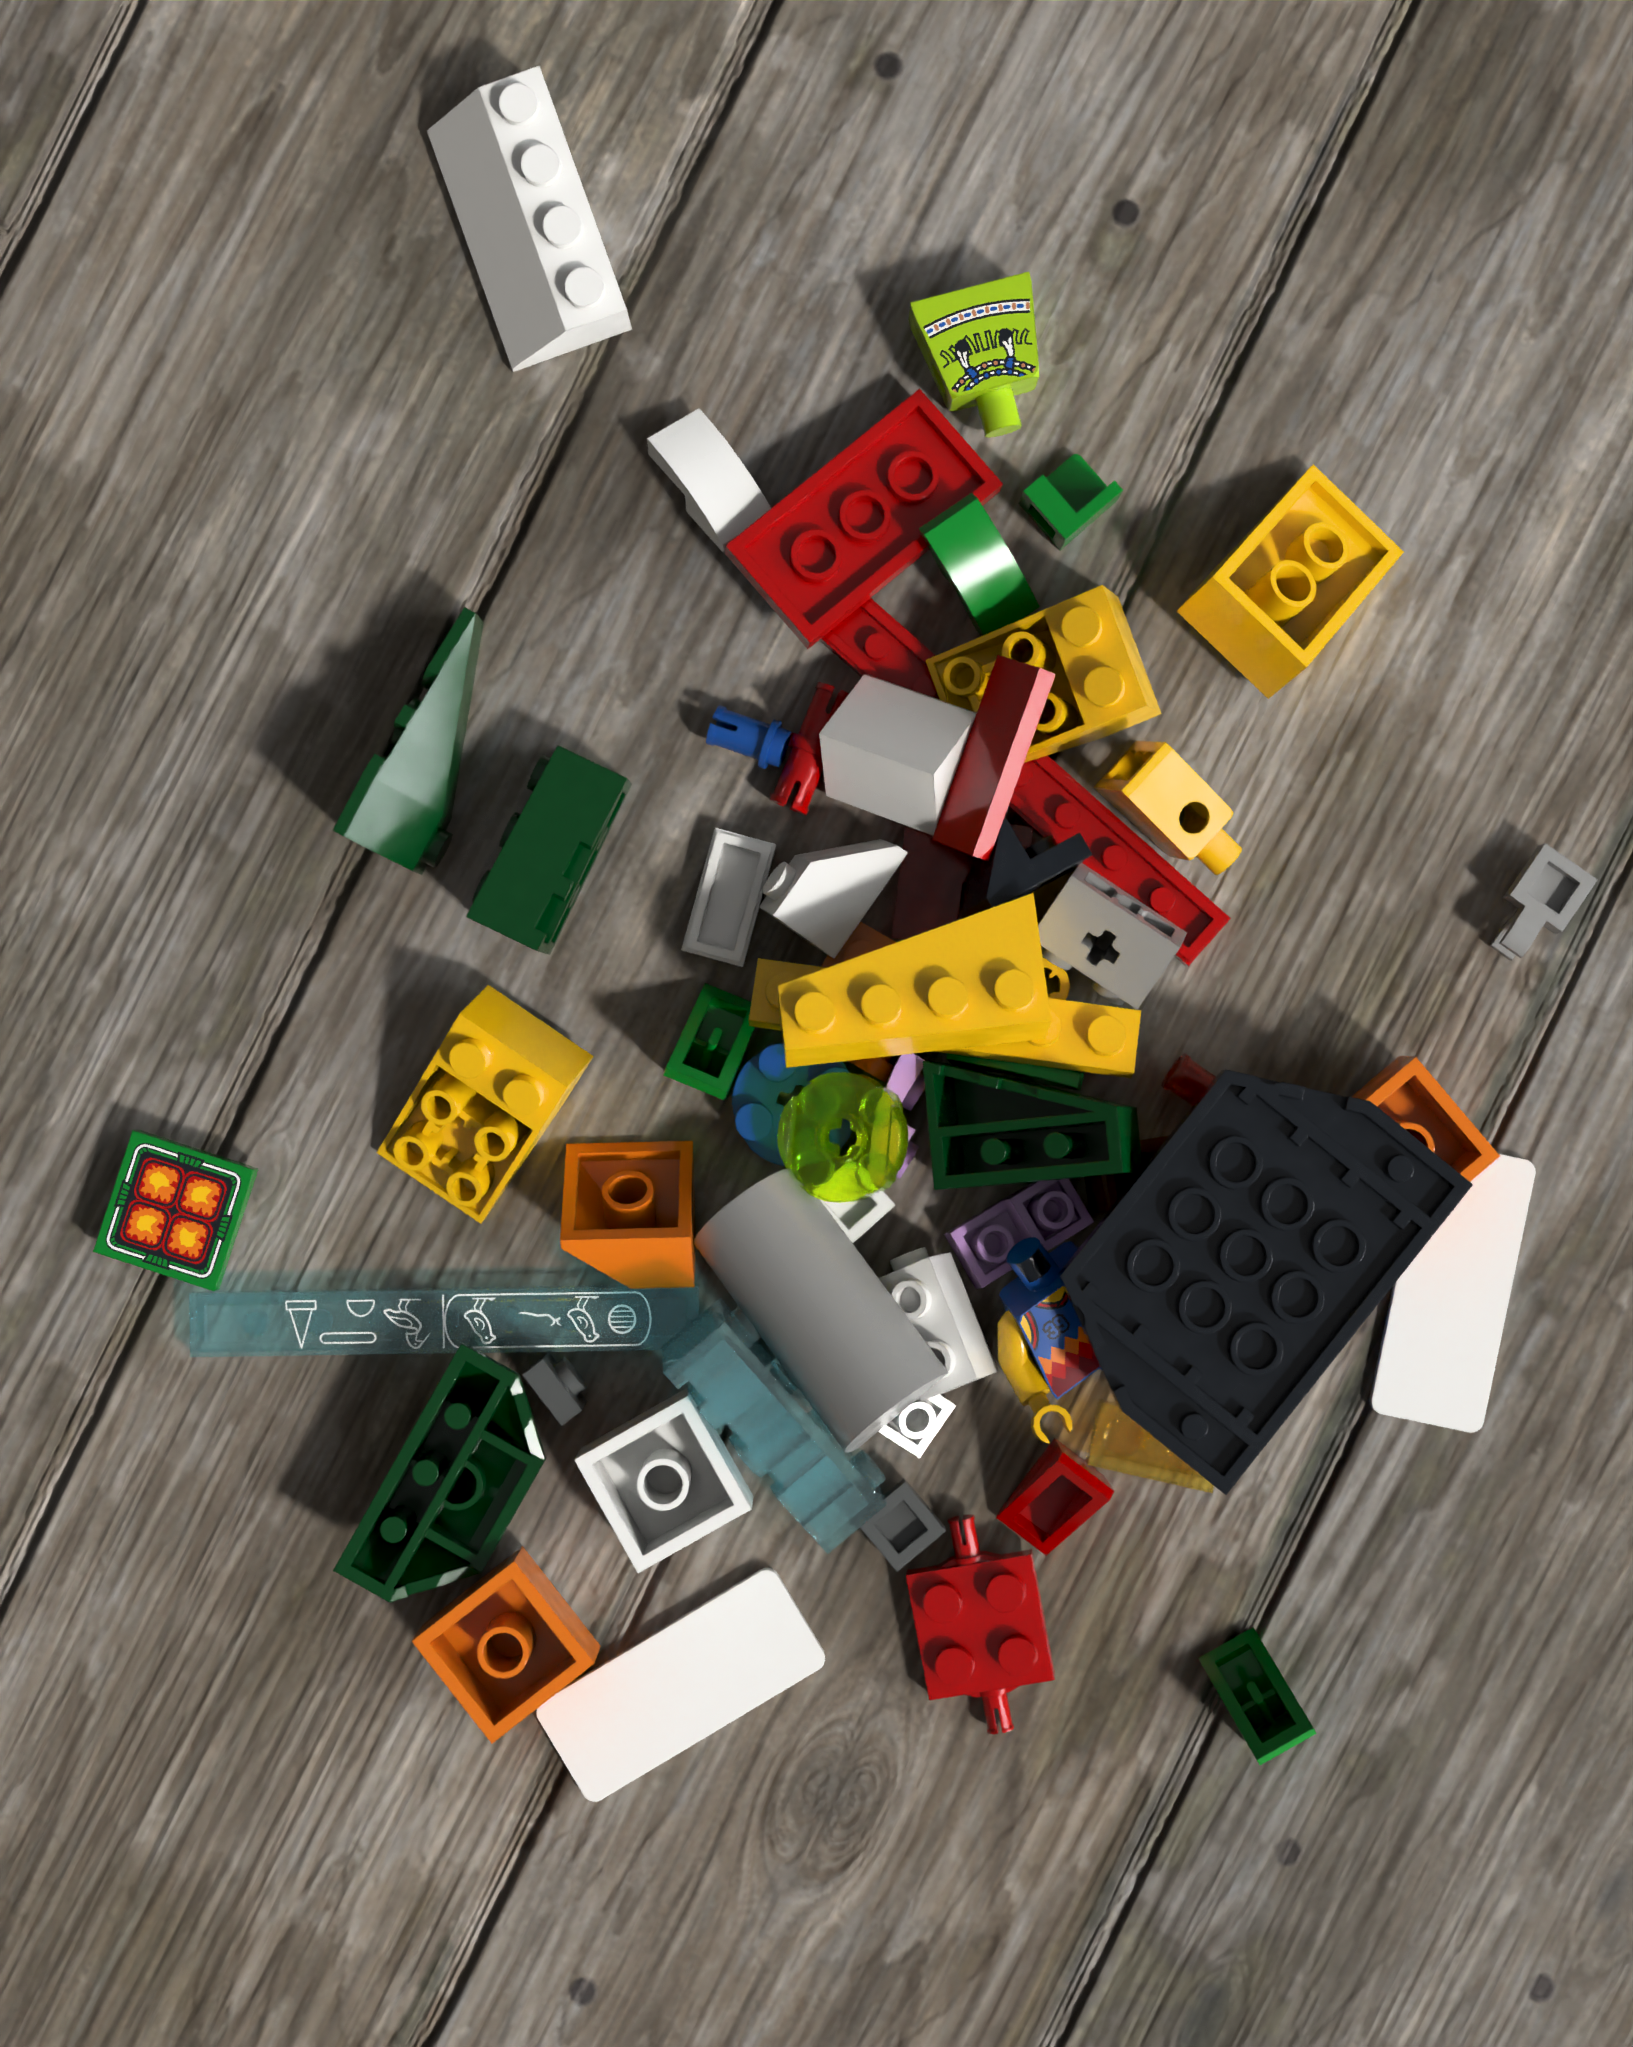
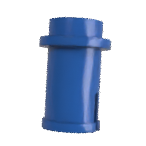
M720 705L717 707L713 715V719L717 720L716 725L710 723L706 744L716 745L757 759L758 767L766 769L769 764L776 767L781 766L788 750L787 743L792 734L791 731L781 728V721L774 719L771 724L727 710L726 707Z

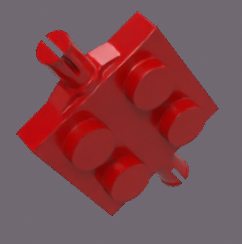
M963 1515L962 1522L966 1540L963 1538L960 1517L955 1516L947 1520L950 1526L955 1556L948 1558L939 1565L909 1569L906 1573L929 1701L961 1695L982 1697L987 1733L998 1734L999 1724L996 1709L999 1712L1002 1733H1006L1014 1729L1007 1693L1022 1685L1055 1680V1670L1032 1549L1005 1554L980 1551L974 1515Z

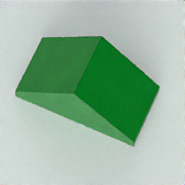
M705 983L668 1061L663 1076L724 1100L727 1098L755 1027L749 1026L751 1002Z
M1254 1627L1198 1658L1259 1765L1266 1763L1317 1734Z

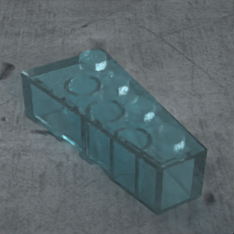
M720 1298L662 1346L663 1373L677 1389L681 1388L688 1381L692 1384L688 1388V1392L698 1405L696 1407L698 1412L714 1430L717 1428L721 1429L724 1425L729 1427L733 1432L729 1439L739 1457L759 1477L762 1478L768 1473L774 1481L770 1487L776 1498L828 1554L887 1506L882 1488L879 1486L886 1480V1477L864 1450L859 1451L855 1456L851 1452L845 1453L777 1358L772 1359L758 1343L757 1340L761 1336L745 1312L739 1306L732 1311Z

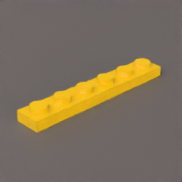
M758 958L749 1014V1026L781 1030L778 985L827 967ZM1048 998L1051 1023L1045 1039L934 1052L1132 1078L1135 1071L1141 1010Z

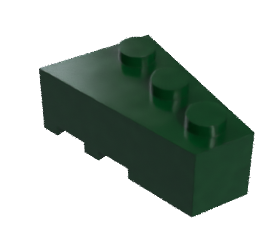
M557 745L551 758L543 754L538 760L527 785V789L533 792L522 813L515 812L509 820L499 844L502 850L492 869H488L480 880L472 899V906L466 917L533 950L550 955L632 784L628 778Z
M923 1061L934 1190L1137 1173L1142 1170L1137 1107L949 1063Z

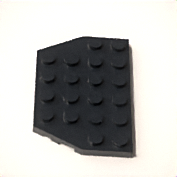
M1225 1069L1220 1071L1058 1273V1276L1118 1408L1222 1493L1227 1495L1473 1184L1371 1101L1345 1097Z

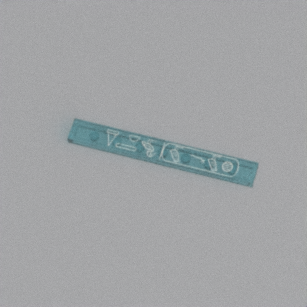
M695 1284V1287L643 1289H630L625 1285L194 1291L189 1293L190 1357L456 1353L462 1342L481 1353L700 1349L699 1284Z

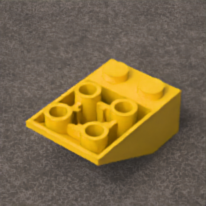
M1103 585L926 660L939 699L976 713L997 655L1039 667L1055 674L1024 763L1107 737L1162 714L1117 595Z
M487 985L459 1013L381 1144L377 1154L482 1224L565 1103L594 1056L490 985Z

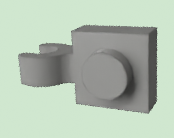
M1548 844L1539 845L1503 896L1505 900L1517 907L1518 910L1502 926L1491 942L1490 947L1509 960H1513L1515 956L1522 958L1543 926L1554 934L1563 932L1598 879Z

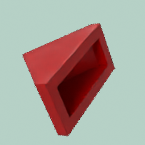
M1054 1438L1002 1506L996 1518L1047 1556L1110 1501L1114 1490L1102 1473Z

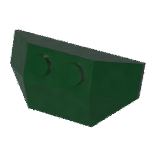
M464 1342L461 1343L333 1569L334 1572L389 1603L406 1598L411 1594L482 1573L546 1460L519 1373Z

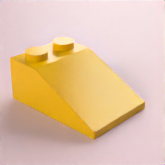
M1313 464L1213 569L1178 608L1177 612L1269 699L1308 667L1404 551Z

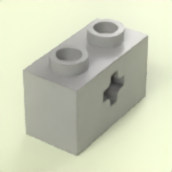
M1083 863L1078 865L1038 925L1042 956L1065 970H1070L1071 967H1074L1093 980L1091 984L1093 989L1103 998L1120 1006L1126 1002L1135 1009L1139 1008L1180 949L1187 932ZM1107 930L1113 933L1116 938L1113 944L1108 946L1106 950H1102L1095 943L1098 937Z

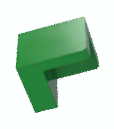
M1073 454L1047 478L1042 474L1023 491L1018 504L1058 550L1061 551L1115 504L1123 489L1115 480L1107 486L1079 454Z

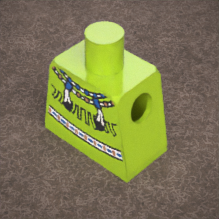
M1029 271L910 302L908 318L910 328L949 411H958L977 406L985 437L988 438L1006 435L1020 429L1022 424L1014 396L1034 390L1039 379L1032 281Z

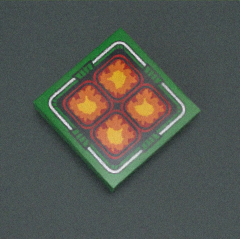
M132 1130L93 1252L211 1291L219 1290L258 1168L142 1130Z

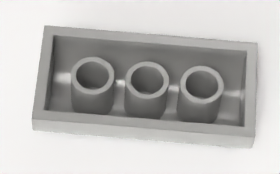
M796 1167L778 1171L745 1190L718 1211L696 1235L694 1239L695 1247L845 1453L858 1449L949 1373Z

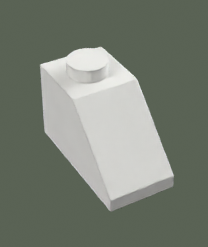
M879 839L795 855L789 864L782 862L770 874L762 890L766 898L759 908L818 950L835 958L908 853L898 845Z

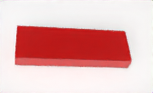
M997 655L932 840L971 856L989 861L1054 681V673Z

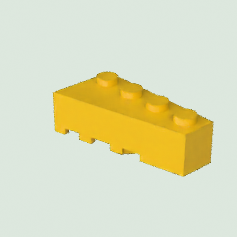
M1034 893L778 985V1003L786 1068L1045 1039L1051 1023Z

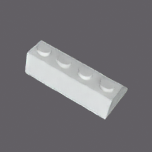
M540 66L478 87L430 127L427 133L513 372L632 330L623 297Z

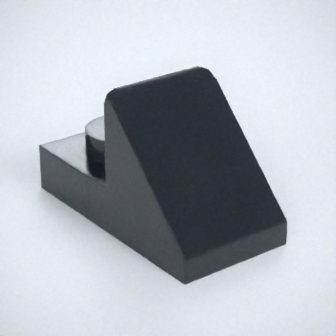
M1004 817L989 861L973 856L961 917L965 918L1031 894L1064 876L1093 854L1080 833L1059 844L1050 835L1024 849L1008 820Z

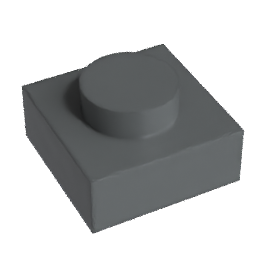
M548 1352L523 1373V1377L561 1426L581 1412L588 1402L581 1394L587 1388V1385L576 1368L566 1358L557 1362L551 1353Z
M905 1478L856 1518V1524L897 1572L946 1532L943 1523Z

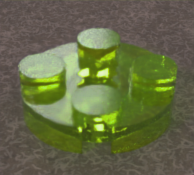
M832 1072L819 1075L809 1081L812 1083L804 1087L798 1096H792L781 1114L777 1140L780 1157L786 1169H791L796 1179L803 1184L800 1186L817 1199L842 1203L867 1199L875 1193L884 1191L892 1186L896 1181L898 1171L904 1163L908 1148V1126L903 1114L902 1102L896 1093L886 1089L869 1076L849 1072ZM843 1119L850 1122L851 1130L856 1132L857 1135L856 1144L849 1146L845 1156L840 1155L839 1144L829 1141L830 1130L840 1129Z

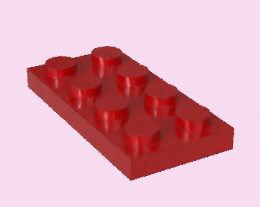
M919 388L725 545V554L804 646L809 649L929 550L919 531L920 527L970 493H973L979 499L982 506L1000 492L1003 483Z

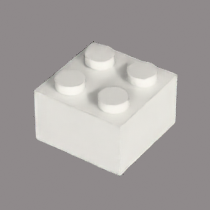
M692 1386L581 1447L574 1459L637 1573L642 1572L752 1510L753 1494Z

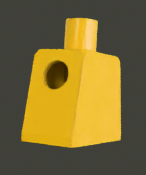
M1135 741L1093 787L1170 857L1188 861L1197 857L1214 875H1219L1238 858L1242 851V847L1222 829L1233 815L1232 809L1166 742ZM1184 809V819L1180 824V812Z

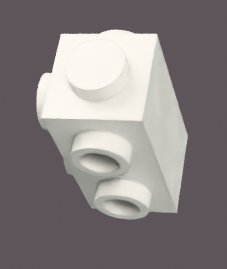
M923 1247L890 1260L894 1272L880 1277L879 1280L949 1372L919 1397L920 1401L922 1402L998 1372L951 1252L929 1257L926 1248Z

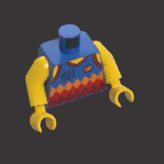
M1029 1237L1015 1244L1006 1257L1007 1263L1018 1277L1003 1287L999 1294L1006 1312L997 1323L998 1362L1023 1406L1030 1405L1034 1413L1031 1418L1033 1434L1038 1440L1050 1443L1040 1428L1042 1416L1047 1412H1055L1061 1417L1063 1426L1068 1433L1072 1430V1420L1066 1409L1059 1405H1051L1046 1395L1051 1391L1058 1400L1097 1371L1100 1366L1058 1276V1273L1079 1247L1072 1241L1062 1243L1052 1252L1048 1253L1038 1238Z

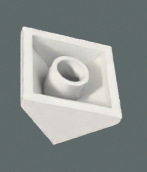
M864 674L819 733L826 796L934 835L977 713Z

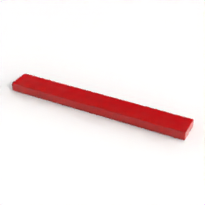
M872 598L820 639L826 647L860 677L864 674L939 699L926 663L927 659L936 655ZM1048 755L1023 764L1008 809L1042 839L1052 835L1057 844L1080 833L1093 854L1082 862L1084 865L1187 932L1175 957L1185 966H1189L1231 918Z

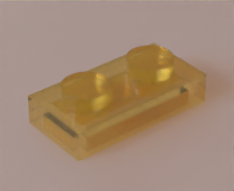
M1099 1399L1085 1460L1088 1465L1213 1493L1214 1485L1118 1408L1117 1403Z

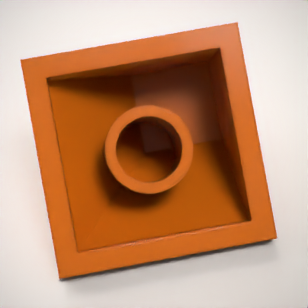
M693 1141L566 1144L560 1232L561 1249L630 1289L695 1287L694 1239L696 1232Z

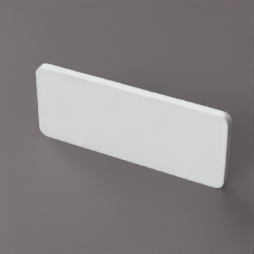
M1499 1154L1500 1157L1471 1181L1473 1186L1393 1285L1369 1399L1372 1409L1376 1412L1469 1433L1477 1432L1482 1428L1536 1173L1534 1165L1529 1160Z
M766 1567L569 1683L537 1708L536 1715L584 1797L589 1801L597 1802L818 1671L824 1665L825 1653L778 1573L774 1569Z

